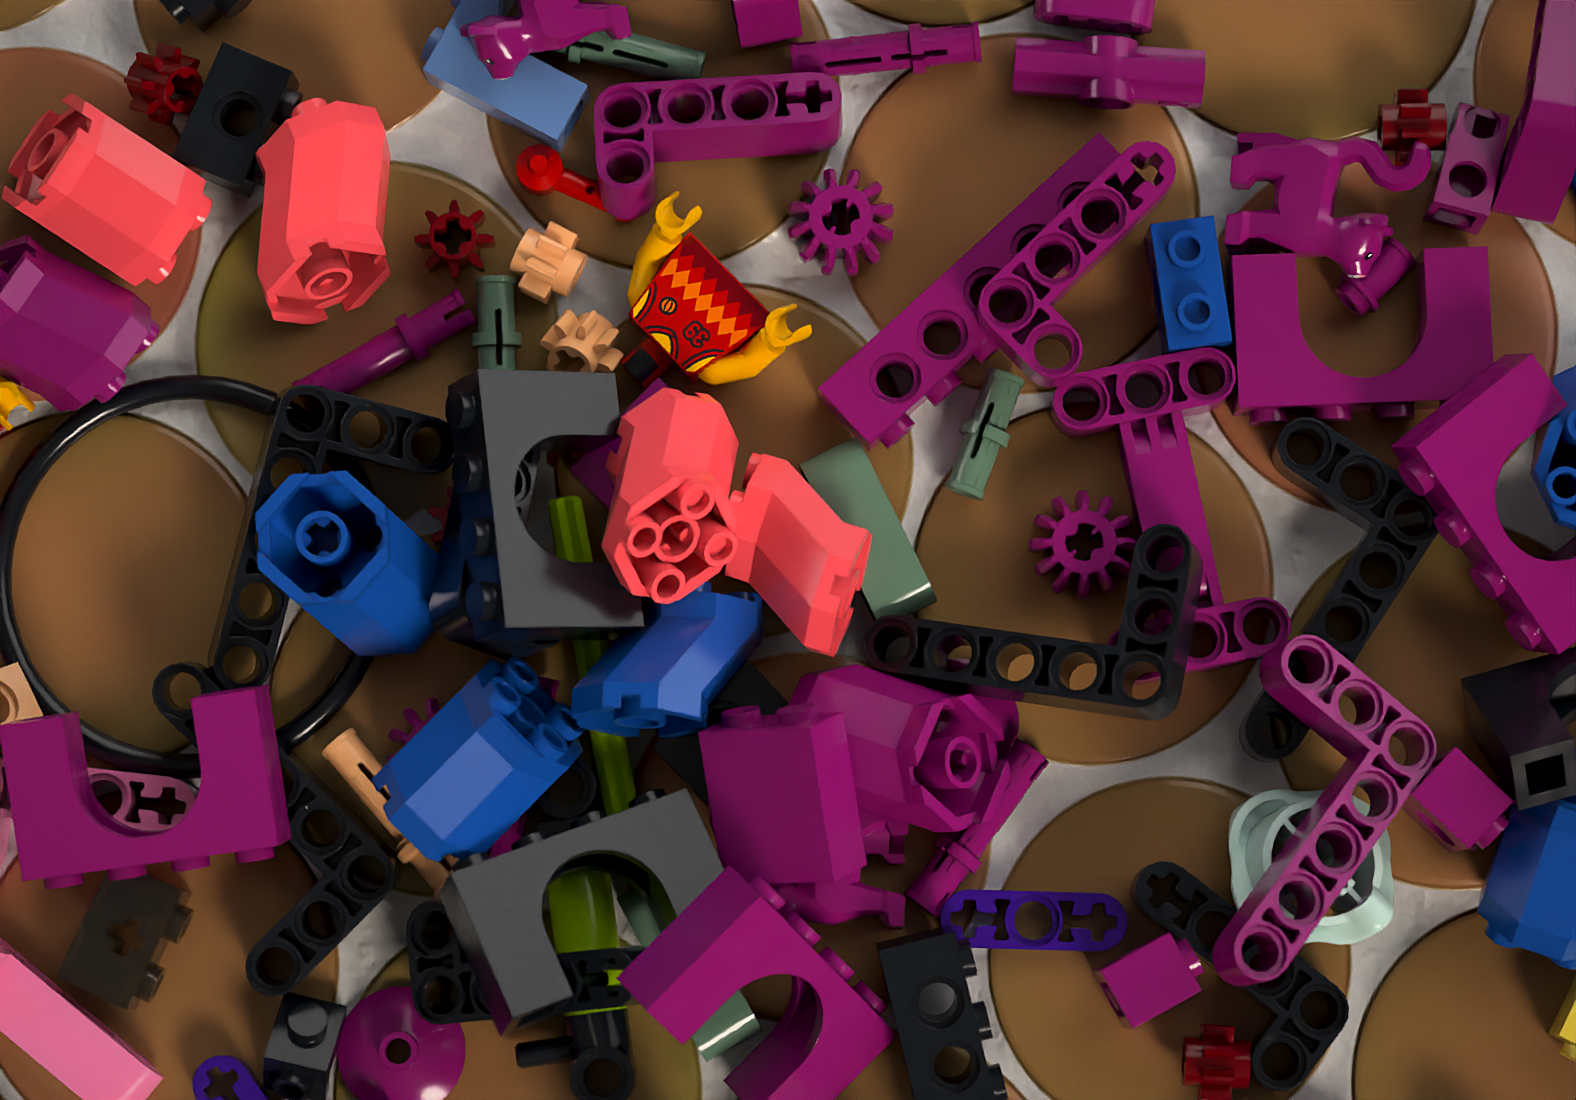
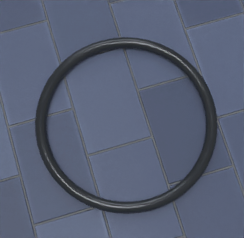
M198 374L171 375L143 380L122 387L105 403H100L97 399H94L70 414L41 440L18 469L0 505V654L6 666L16 662L19 663L44 716L72 711L57 698L31 661L21 638L12 598V563L17 534L28 503L39 483L53 464L74 443L99 425L127 411L173 400H207L241 406L268 417L272 403L278 393L249 382L220 376ZM293 401L289 403L287 419L295 430L306 432L315 426L318 420L317 417L312 418L307 410ZM327 451L325 461L333 471H347L377 497L368 477L356 458ZM350 649L342 666L323 692L295 718L276 729V735L291 750L308 740L325 726L347 703L362 682L374 657L361 658ZM80 718L85 752L103 762L140 774L167 776L176 779L201 778L199 753L158 752L136 747L99 731Z

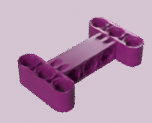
M1201 347L1075 373L1070 380L1057 386L1050 403V417L1054 426L1062 434L1072 438H1085L1115 431L1138 538L1146 529L1157 524H1171L1179 527L1188 535L1203 558V576L1194 625L1202 626L1210 633L1213 639V648L1209 656L1204 658L1188 656L1185 675L1260 660L1271 648L1286 642L1291 632L1290 617L1287 610L1278 601L1268 597H1255L1226 604L1223 601L1183 418L1206 413L1218 408L1233 389L1236 381L1235 367L1231 359L1223 351L1213 347ZM1197 365H1206L1213 368L1221 380L1220 390L1212 395L1197 393L1188 382V371ZM1135 378L1150 380L1159 392V401L1149 408L1137 407L1128 400L1125 394V385ZM1072 391L1089 393L1096 402L1097 414L1086 421L1072 419L1065 413L1063 398ZM1170 547L1163 550L1155 562V571L1169 572L1176 569L1182 561L1183 549ZM1167 609L1155 611V618L1145 621L1144 634L1152 636L1163 633L1170 626L1172 611ZM1261 612L1273 621L1275 635L1271 643L1257 645L1245 637L1242 623L1246 614ZM1120 628L1109 638L1106 645L1117 646ZM1147 672L1139 676L1134 685L1160 680V674Z

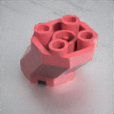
M69 93L61 102L70 108L60 116L49 109L39 117L15 153L8 173L18 179L15 192L4 185L1 199L136 287L145 279L157 285L166 279L172 271L177 260V253L175 251L187 233L200 227L210 213L212 199L203 194L206 180L73 93Z
M312 98L298 104L293 109L291 118L285 120L269 140L256 152V158L265 181L257 275L261 290L273 320L305 325H314L327 320L328 317L324 309L338 303L342 304L345 312L362 306L391 275L385 258L387 255L383 244L391 159L384 125L375 107L342 101H334L327 104L322 98Z
M665 387L621 418L616 432L622 438L617 455L610 450L605 464V468L615 488L601 547L620 584L632 595L651 597L657 603L670 604L675 600L679 601L719 573L722 566L728 564L735 556L738 540L734 532L739 520L728 496L739 441L722 405L709 394L694 392L695 396L685 395L680 390Z
M753 452L743 479L742 488L746 489L745 493L734 490L729 499L739 520L734 532L738 540V548L734 558L728 564L722 566L721 571L716 575L753 587L807 649L834 658L848 629L854 608H851L850 605L855 590L860 591L863 583L873 535L869 533L868 529L843 522L787 460L764 453L761 455Z

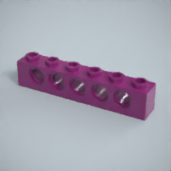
M1100 132L1090 139L818 388V398L851 434L858 438L868 452L880 442L887 449L894 446L916 424L909 416L927 399L934 407L937 406L960 385L962 380L956 373L966 363L975 357L982 364L1000 349L979 326L976 315L977 307L971 301L970 292L977 285L988 283L1017 255V249L1021 244L1031 241L1063 210L1067 202L1075 199L1120 155ZM1136 170L1129 185L1121 192L1127 203L1131 193L1141 183L1145 182ZM1095 205L1098 212V220L1085 227L1097 234L1110 232L1116 226L1115 217L1107 208ZM1049 249L1052 254L1051 263L1038 270L1048 278H1061L1066 272L1070 271L1069 261L1060 251ZM1004 293L1006 303L1002 308L991 312V314L1000 322L1011 323L1020 314L1024 315V307L1017 297ZM936 325L948 326L956 332L960 344L952 353L946 355L935 354L924 343L923 336L925 332ZM897 367L905 370L913 381V387L909 393L899 398L884 395L879 390L876 379L885 369Z

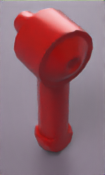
M543 144L531 145L524 149L517 158L516 172L518 182L528 193L543 196L549 195L556 190L607 212L601 202L598 181L563 167L561 157L550 146ZM614 216L617 221L625 223L636 220V218L631 220L619 219Z

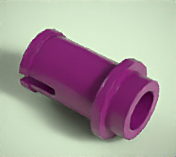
M1388 237L1382 245L1380 257L1373 262L1368 275L1362 278H1352L1346 276L1343 272L1339 276L1341 284L1334 289L1340 301L1356 316L1361 317L1366 311L1375 313L1379 309L1377 301L1410 270L1413 271L1417 267V263L1411 253L1393 237Z

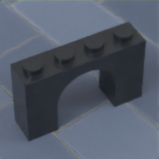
M477 369L448 385L445 416L453 433L455 459L452 466V481L455 489L459 492L462 523L459 529V545L461 552L466 556L469 588L466 593V610L469 618L473 621L475 641L614 640L644 627L641 596L632 595L620 584L610 562H571L550 554L538 545L526 530L519 516L515 500L516 474L522 459L528 451L591 452L620 437L616 433L620 424V412L615 373Z
M1576 646L1564 650L1561 654L1550 653L1461 678L1468 731L1507 794L1514 801L1513 803L1517 810L1576 795L1574 739L1566 728L1576 720Z
M663 788L654 789L631 800L628 803L629 809L610 816L607 815L605 809L596 810L574 820L570 824L571 830L552 837H549L545 830L534 832L514 842L511 845L512 851L491 859L487 852L476 853L458 861L451 867L452 873L449 874L439 892V896L500 1037L561 1014L573 996L547 936L542 919L543 894L545 888L553 881L573 872L590 870L617 876L633 886L642 895L662 933L724 871L688 788L668 795L665 794Z

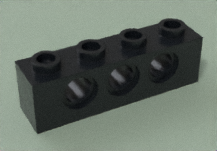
M946 925L875 943L913 1099L1008 1100L1000 1065L997 1063L987 1066L981 1042L993 1038L984 1000L972 1003L966 978L977 976L969 938L956 940L951 925ZM932 983H944L954 991V1000L951 1007L942 1014H928L921 1010L918 1005L920 993L926 986ZM949 1046L961 1047L969 1053L967 1068L963 1073L955 1077L942 1076L934 1069V1061L937 1054Z

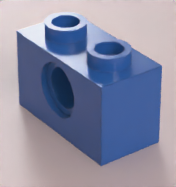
M1214 216L1150 224L1144 240L1162 355L1201 347H1213L1226 352L1233 340Z

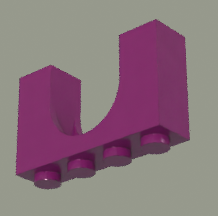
M1488 246L1424 248L1415 258L1417 263L1415 274L1418 332L1414 348L1407 361L1391 372L1374 377H1354L1339 373L1321 362L1308 347L1299 321L1296 253L1232 255L1226 265L1228 314L1233 340L1230 344V359L1236 372V381L1232 389L1233 416L1249 415V425L1270 426L1287 423V414L1312 413L1314 419L1327 424L1351 421V412L1376 411V420L1403 421L1414 419L1415 409L1439 408L1494 363Z
M1532 353L1504 354L1390 446V448L1401 462L1398 466V472L1405 484L1417 495L1424 496L1437 514L1434 518V524L1439 533L1449 544L1460 548L1473 566L1469 573L1475 585L1487 597L1496 599L1507 615L1508 619L1505 621V626L1512 638L1528 651L1561 654L1576 641V536L1560 549L1547 556L1535 558L1525 553L1511 541L1501 525L1496 507V486L1503 464L1512 451L1564 409L1567 404Z
M268 684L209 692L190 699L200 759L201 782L197 798L188 814L177 825L164 830L149 831L127 826L112 817L101 806L92 790L88 776L79 711L19 719L0 725V740L22 881L43 879L45 889H58L83 884V873L107 870L108 880L114 881L147 875L146 864L170 861L172 872H180L211 866L210 855L234 852L236 863L253 862L275 857L273 847L279 846L291 839V831Z
M729 865L617 979L643 1008L683 1045L743 986L764 976L790 974L792 977L791 996L781 1020L771 1033L723 1081L741 1100H834L897 1036L891 1027L880 1017L888 1006L862 980L853 988L846 983L855 972L828 945L819 954L812 948L821 937L794 910L785 918L777 912L786 902L759 874L748 883Z

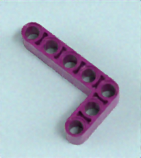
M1538 0L1524 99L1502 154L1490 210L1491 212L1552 225L1576 171V0Z
M1304 634L1271 648L1263 656L1259 665V677L1263 688L1272 698L1347 759L1217 938L1213 947L1212 961L1219 976L1233 986H1249L1277 978L1286 970L1430 768L1436 756L1437 743L1433 732L1426 723L1330 644L1315 635ZM1290 654L1300 657L1305 664L1307 678L1304 683L1295 680L1288 668ZM1341 694L1348 697L1354 703L1356 709L1354 724L1347 722L1340 714L1338 704ZM1391 735L1398 738L1404 745L1406 759L1403 766L1397 763L1390 755L1388 748ZM1355 785L1361 787L1368 794L1370 810L1367 816L1359 813L1352 801V792ZM1319 836L1326 838L1332 845L1334 860L1331 867L1324 865L1317 857L1315 850L1316 841ZM1283 886L1292 891L1298 903L1297 912L1293 919L1286 916L1279 905V893ZM1246 938L1254 941L1261 953V962L1256 971L1250 969L1244 963L1241 955V947Z

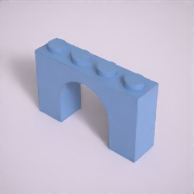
M451 0L450 5L455 7L456 10L445 30L438 26L433 30L421 53L420 60L426 63L423 72L428 83L561 152L590 100L587 84L530 54L519 63L514 76L504 80L493 79L485 65L477 58L471 38L461 36L459 28L465 24L481 20L485 16H503L504 0Z

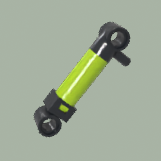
M579 758L566 770L578 773L583 779L584 793L579 801L570 806H559L551 799L549 788L536 800L541 809L551 816L550 822L537 823L538 831H547L549 837L571 830L570 824L577 818L590 813L599 800L600 788L597 775L585 761ZM592 870L573 872L558 878L547 886L555 954L620 947L609 873ZM566 968L564 974L572 990V976ZM623 970L608 971V985L619 984L620 982L617 977ZM627 1006L565 1012L563 1017L566 1036L519 1042L515 1046L516 1061L520 1068L569 1062L571 1071L570 1084L574 1095L579 1100H627L632 1095L637 1084V1070L634 1062ZM599 1058H608L614 1061L619 1066L622 1074V1082L618 1090L608 1096L594 1093L586 1081V1072L589 1065Z

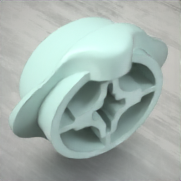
M1267 790L1247 799L1235 808L1229 819L1228 849L1232 872L1231 891L1237 909L1241 907L1271 865V855L1275 859L1295 832L1296 828L1288 819L1290 817L1305 818L1324 790ZM1352 795L1355 808L1359 813L1367 816L1370 805ZM1385 829L1330 908L1334 913L1329 917L1321 919L1304 944L1311 942H1327L1338 945L1352 944L1377 934L1390 923L1394 914V882L1390 861L1391 844L1387 829ZM1319 837L1316 841L1315 850L1317 857L1324 865L1331 867L1334 860L1332 845L1326 838ZM1283 886L1279 893V905L1283 913L1293 919L1297 912V907L1291 902L1296 897L1290 889Z

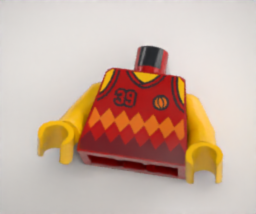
M679 191L671 193L658 204L655 211L657 223L653 225L636 255L626 294L627 301L631 307L628 314L630 323L645 339L620 362V365L645 390L671 365L691 385L700 380L711 385H718L755 377L783 353L786 346L802 341L812 333L810 324L799 328L794 333L788 329L786 318L790 311L797 308L796 304L777 308L770 313L691 232L682 239L681 233H684L701 218L702 210L697 205L688 213L685 220L679 218L673 210V203L679 196Z

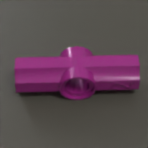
M1113 35L1089 36L1082 39V42L1016 37L1011 94L1078 99L1080 105L1104 110L1132 108L1135 103L1200 108L1205 81V51L1139 46L1136 40Z

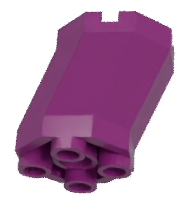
M29 235L4 242L0 245V376L41 395L58 411L68 409L74 411L80 406H84L93 397L100 403L107 402L124 385L127 374L123 370L134 354L145 350L159 333L160 325L151 318V308L134 292L47 252Z
M858 664L812 671L800 677L788 706L813 703L816 705L817 713L843 712L858 806L937 833L956 832L968 828V825L982 824L994 819L1011 778L1008 759H998L995 741H1005L1001 722L971 694L949 695Z

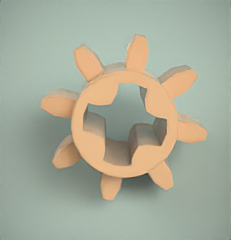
M550 221L545 234L531 227L526 231L510 264V271L523 276L518 284L520 292L544 304L548 303L553 292L566 298L570 296L584 270L588 255L575 249L579 242L577 233L553 221Z
M570 309L565 310L555 325H552L540 341L541 346L550 350L547 365L545 366L546 369L564 372L612 373L624 357L621 351L613 348L616 343V336L619 333L618 329L614 328L606 318L597 314L594 310L582 313L577 317Z

